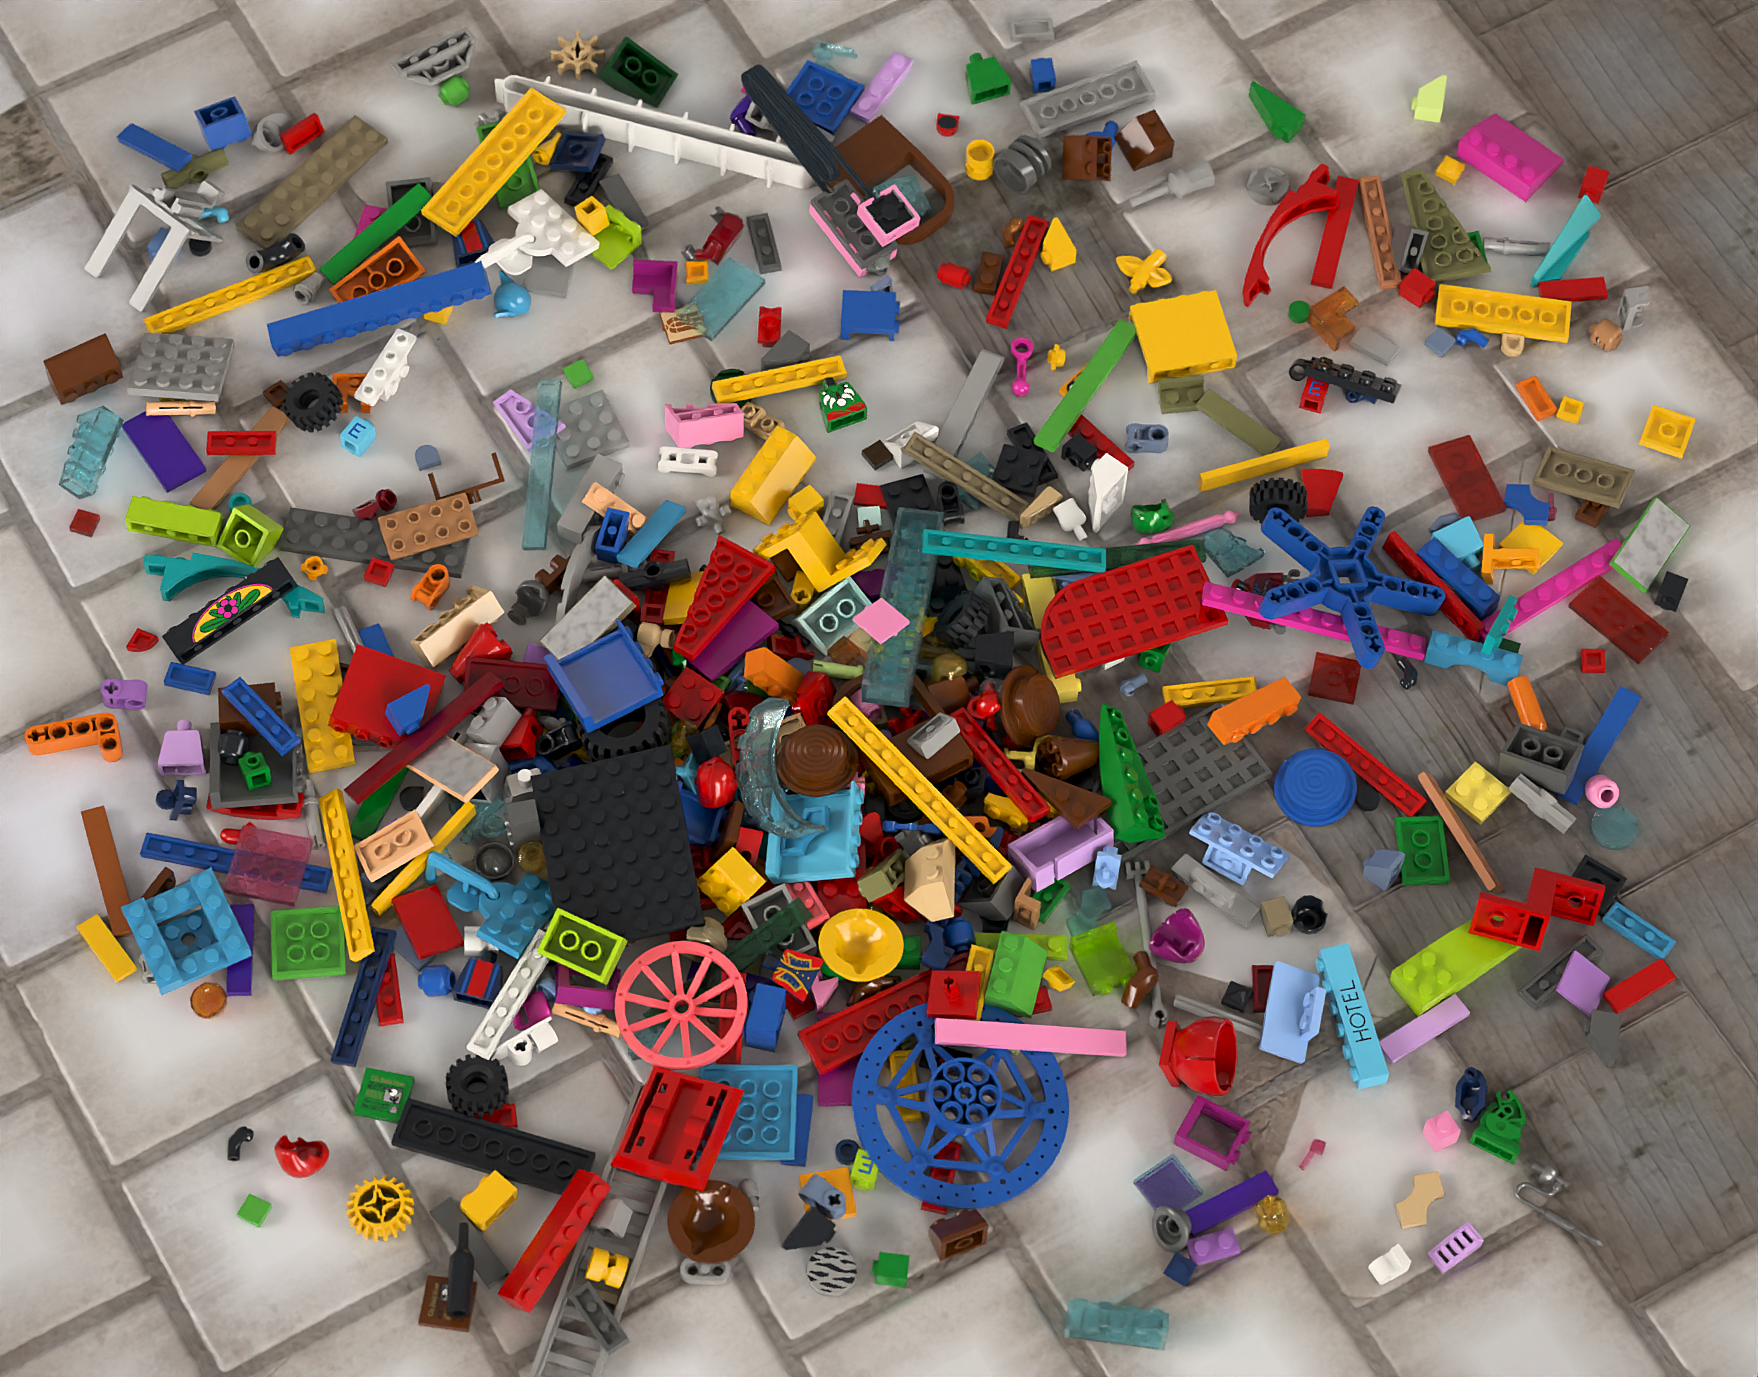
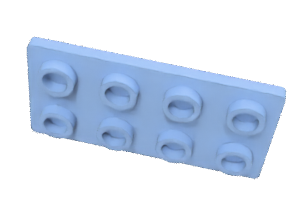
M1216 813L1203 814L1189 832L1192 836L1209 844L1202 864L1241 885L1247 882L1252 868L1273 878L1290 856L1280 847L1265 842L1261 837L1252 835L1243 830L1239 825L1224 820Z
M1279 961L1274 963L1259 1043L1260 1050L1300 1064L1305 1062L1308 1041L1319 1033L1326 989L1318 987L1319 975Z

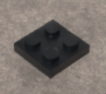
M1003 444L992 480L1011 492L1035 497L1048 458L1047 453Z

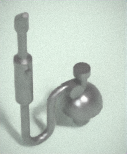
M1535 1161L1531 1170L1540 1174L1538 1182L1550 1184L1555 1180L1556 1182L1553 1183L1552 1190L1546 1192L1531 1183L1522 1182L1515 1188L1516 1198L1543 1214L1544 1218L1570 1233L1574 1231L1588 1239L1592 1244L1603 1247V1243L1597 1237L1576 1228V1224L1551 1210H1544L1520 1195V1189L1528 1187L1543 1196L1550 1197L1556 1192L1561 1191L1562 1185H1564L1563 1188L1568 1189L1572 1182L1569 1179L1565 1180L1558 1176V1168L1552 1161H1549L1546 1166Z

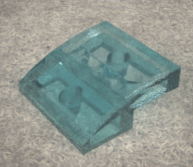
M915 176L887 181L872 189L873 194L878 198L880 192L895 184L919 216L929 215L932 210Z

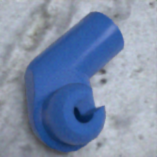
M1475 328L1460 330L1455 337L1456 343L1460 346H1463L1466 342L1474 341L1484 348L1490 341V339Z

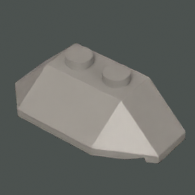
M464 27L390 63L400 77L432 86L470 67L477 40L469 29Z

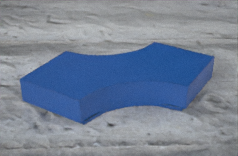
M1507 484L1504 498L1505 507L1520 512L1524 518V525H1547L1550 503L1537 500L1531 494L1530 485Z

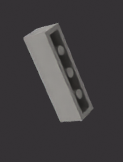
M600 454L596 455L557 523L559 537L576 544H581L584 540L583 535L594 527L597 521H601L603 516L584 504L582 500L595 481L615 494V488L622 484L625 476L622 463Z

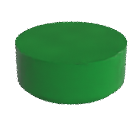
M1300 300L1292 302L1288 310L1289 318L1295 323L1306 322L1311 313L1309 304Z

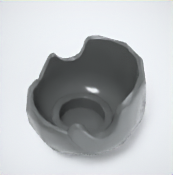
M535 580L523 581L515 591V594L518 596L516 601L517 608L523 614L530 617H538L549 604L548 590L541 582Z

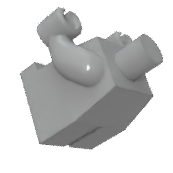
M903 830L894 837L904 848L903 852L907 859L921 847L933 841L929 833L921 830Z

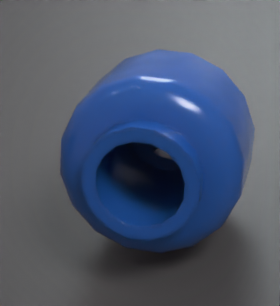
M962 917L950 919L943 933L944 944L955 950L956 955L966 951L969 952L971 945H974L976 942L972 924Z
M444 964L426 966L422 974L418 976V987L428 997L447 996L456 983L454 971Z

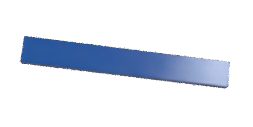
M148 832L140 851L141 857L205 870L212 868L215 872L321 893H327L333 873L331 868Z

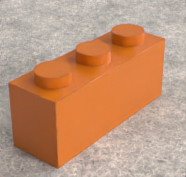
M766 647L746 652L744 678L750 680L755 686H758L779 702L788 700L785 706H792L793 702L798 699L794 692L805 675Z

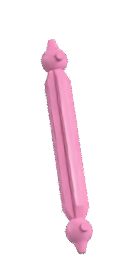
M1228 510L1223 515L1216 514L1154 534L1151 538H1141L1134 547L1135 549L1148 551L1152 546H1163L1219 528L1224 523H1235L1236 518L1241 514L1240 512Z

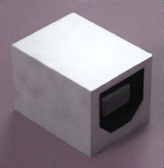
M468 743L466 748L495 764L499 770L469 801L492 804L508 772L509 766L497 745Z

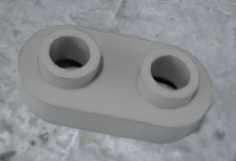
M686 1258L680 1266L681 1277L689 1284L720 1285L727 1282L731 1274L728 1261L720 1264H705ZM691 1269L697 1270L695 1275H691L688 1272ZM716 1270L723 1272L720 1276L714 1275Z

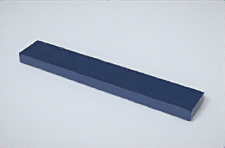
M372 926L371 935L375 951L362 958L331 1056V1062L334 1064L356 1067L397 936L395 930Z

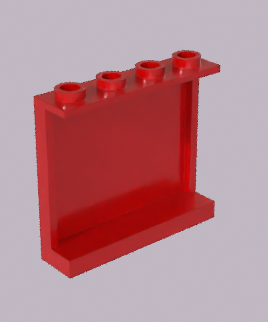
M357 644L331 713L328 726L340 733L347 732L353 734L360 740L373 741L382 748L394 749L410 735L407 733L402 736L398 735L385 715L387 704L428 684L430 690L420 723L421 727L433 715L446 675Z

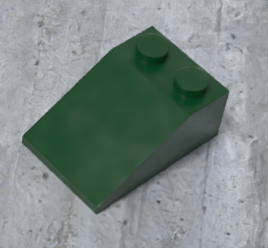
M627 36L616 46L597 75L599 79L614 90L637 100H642V102L655 108L659 106L678 76L676 72Z

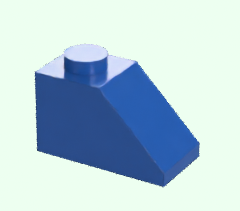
M607 508L595 545L598 560L615 564L620 563L617 561V555L626 546L630 512Z
M428 684L387 704L385 715L399 736L405 733L410 735L420 728L430 690Z

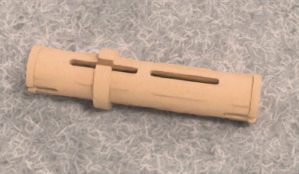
M191 399L189 401H146L145 406L146 416L189 415L190 417H195V415L203 414L215 415L216 411L215 401H195ZM159 407H178V409H159ZM183 407H202V409H183Z
M555 1003L553 1006L552 1014L554 1015L556 1014L594 1028V1031L597 1033L602 1031L619 1039L622 1037L617 1021L606 1018L605 1014H590L584 1009L573 1005Z

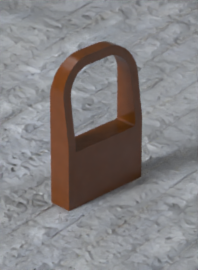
M882 115L835 147L870 191L907 165H910L943 196L945 200L944 208L920 227L912 229L897 238L895 241L898 244L909 245L921 242L950 220L954 210V192L950 183L922 152ZM836 159L840 169V176L833 180V182L826 184L832 189L833 186L848 179L863 200L867 201L864 197L866 194Z
M894 665L877 667L849 680L836 692L833 706L845 696L849 698L856 690L862 687H869L880 681L894 680L905 684L913 692L930 719L888 740L933 786L973 766V753L959 733L929 759L921 756L907 743L908 738L939 712L946 714L920 678L911 670ZM836 724V726H837V728L839 729V731H841V732H843L844 734H846V733ZM853 741L858 756L861 759V764L889 806L892 807L908 799L909 797Z

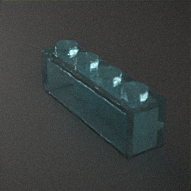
M104 405L79 414L76 420L79 423V427L73 430L72 437L75 438V442L69 446L67 454L70 455V459L64 463L59 486L78 499L92 496L97 491L98 481L106 470V462L114 451V443L122 432L121 427L124 420Z
M1082 1298L1068 1300L1064 1337L1164 1350L1169 1329V1313H1164L1161 1309L1156 1308L1141 1310L1133 1305L1119 1307L1113 1306L1110 1302H1099L1097 1304L1089 1303Z

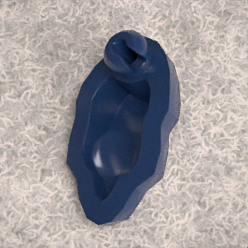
M1474 1067L1467 1068L1456 1085L1455 1107L1460 1111L1464 1121L1469 1123L1476 1121L1480 1113L1486 1108V1094L1488 1092L1487 1081L1483 1073Z

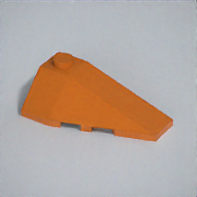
M399 236L331 287L329 291L337 302L340 303L391 288L393 285L415 281L427 271Z

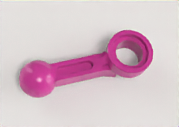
M1024 337L1016 338L1011 344V353L1015 357L1017 364V376L1012 384V391L1016 396L1020 397L1027 395L1030 390V385L1026 381V364L1028 358L1033 353L1032 341ZM1025 348L1027 351L1022 353L1018 352L1017 349Z

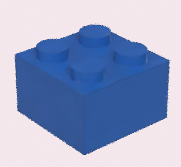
M235 96L194 111L202 135L211 151L223 149L228 144L234 142H243L252 136L246 116Z
M757 983L756 990L750 992L748 1001L750 1006L744 1025L743 1037H746V1047L775 1053L786 1011V989Z

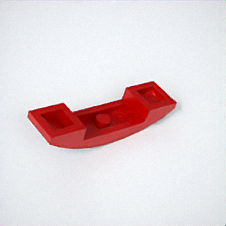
M654 549L650 561H658L661 564L673 562L675 560V551ZM670 583L660 591L646 589L640 624L647 622L659 626L664 625L663 616Z
M299 793V803L212 809L209 794L206 808L213 812L239 818L285 820L301 817L305 795L304 793Z

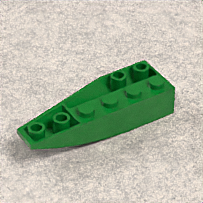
M1103 704L1101 706L1099 727L1100 775L1103 795L1111 800V806L1107 808L1111 828L1114 830V838L1127 843L1164 838L1166 835L1163 827L1164 822L1158 807L1159 802L1123 715L1119 709Z

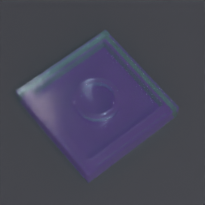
M1174 1154L1140 1175L1133 1182L1155 1211L1161 1206L1182 1209L1203 1195V1190Z

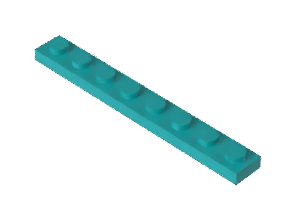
M923 529L922 553L1104 573L1106 569V549L931 529Z

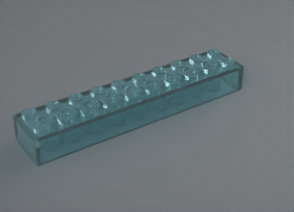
M898 507L880 598H883L906 617L910 624L901 629L897 636L893 635L882 644L871 636L862 680V702L909 708L939 557L936 554L922 553L923 529L944 531V512Z

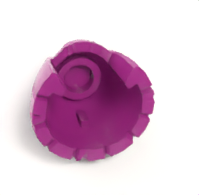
M1186 908L1176 911V914L1173 913L1166 918L1165 923L1163 922L1162 926L1157 928L1149 942V950L1153 954L1175 963H1191L1196 961L1203 954L1205 947L1201 927L1193 913Z

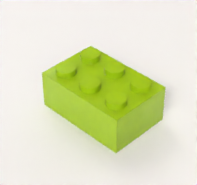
M557 908L537 953L607 985L626 946L627 940Z

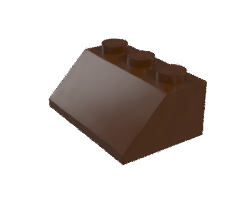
M106 333L43 361L49 384L61 405L73 402L85 394L93 393L97 389L113 384L123 378L120 364Z

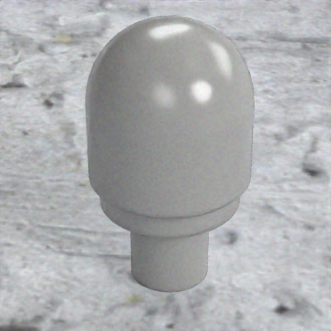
M743 1179L739 1183L738 1189L747 1196L754 1212L760 1209L758 1204L760 1199L758 1186L752 1179Z

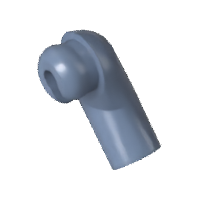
M1140 673L1122 681L1119 689L1125 696H1131L1136 688L1148 683V680L1144 673Z

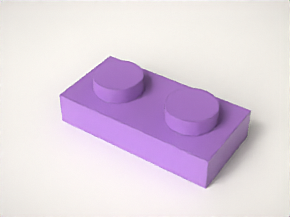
M1233 1227L1190 1239L1185 1246L1190 1260L1198 1265L1237 1255L1241 1251Z

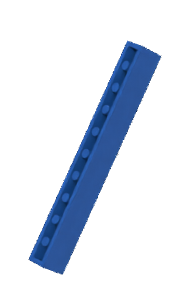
M482 261L272 322L267 324L271 347L277 357L289 356L300 350H310L317 345L330 344L335 340L345 337H354L358 333L374 331L385 325H395L402 320L418 318L430 312H439L443 308L459 306L470 300L483 299L485 296L491 295L492 292L487 272Z

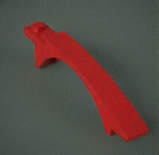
M1321 163L1316 170H1313L1304 185L1298 188L1297 193L1289 190L1271 215L1255 246L1245 276L1242 291L1244 306L1249 307L1260 292L1266 295L1271 292V287L1268 284L1270 279L1264 268V258L1274 237L1285 226L1302 216L1339 207L1338 190L1326 186L1330 181L1327 165Z

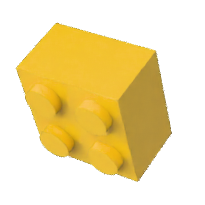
M734 847L726 852L697 880L701 891L727 917L736 911L741 904L745 903L766 882Z

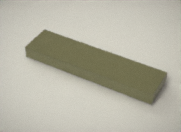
M1211 389L1206 391L1195 406L1263 456L1273 453L1282 441Z

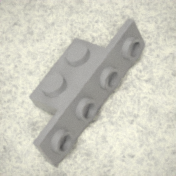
M1184 854L1170 870L1244 927H1247L1260 911L1259 907L1188 854Z

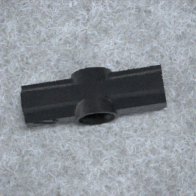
M687 558L664 564L658 561H650L644 565L643 569L620 574L619 580L632 592L646 588L652 591H660L668 583L691 578V571Z

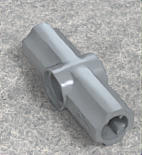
M1522 774L1508 788L1512 794L1527 805L1526 807L1542 820L1545 819L1563 835L1576 820L1574 815L1559 805L1552 795L1544 789L1538 788Z

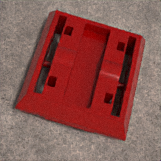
M652 1065L610 1165L648 1178L704 1191L745 1091L740 1088ZM662 1085H663L664 1090H665V1093H664V1094H663V1093H659L660 1090H661ZM718 1099H720L724 1102L722 1104V1107L718 1114V1118L712 1130L710 1120L713 1121L715 1118V1113H713V1111L718 1110ZM640 1138L643 1143L642 1147L637 1146ZM698 1150L703 1153L700 1157L696 1170L693 1171V1166L691 1165L692 1163H696L697 1161L696 1152ZM688 1152L690 1154V1160L686 1159Z

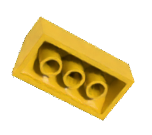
M777 425L730 491V506L770 526L815 462L816 456L796 434Z

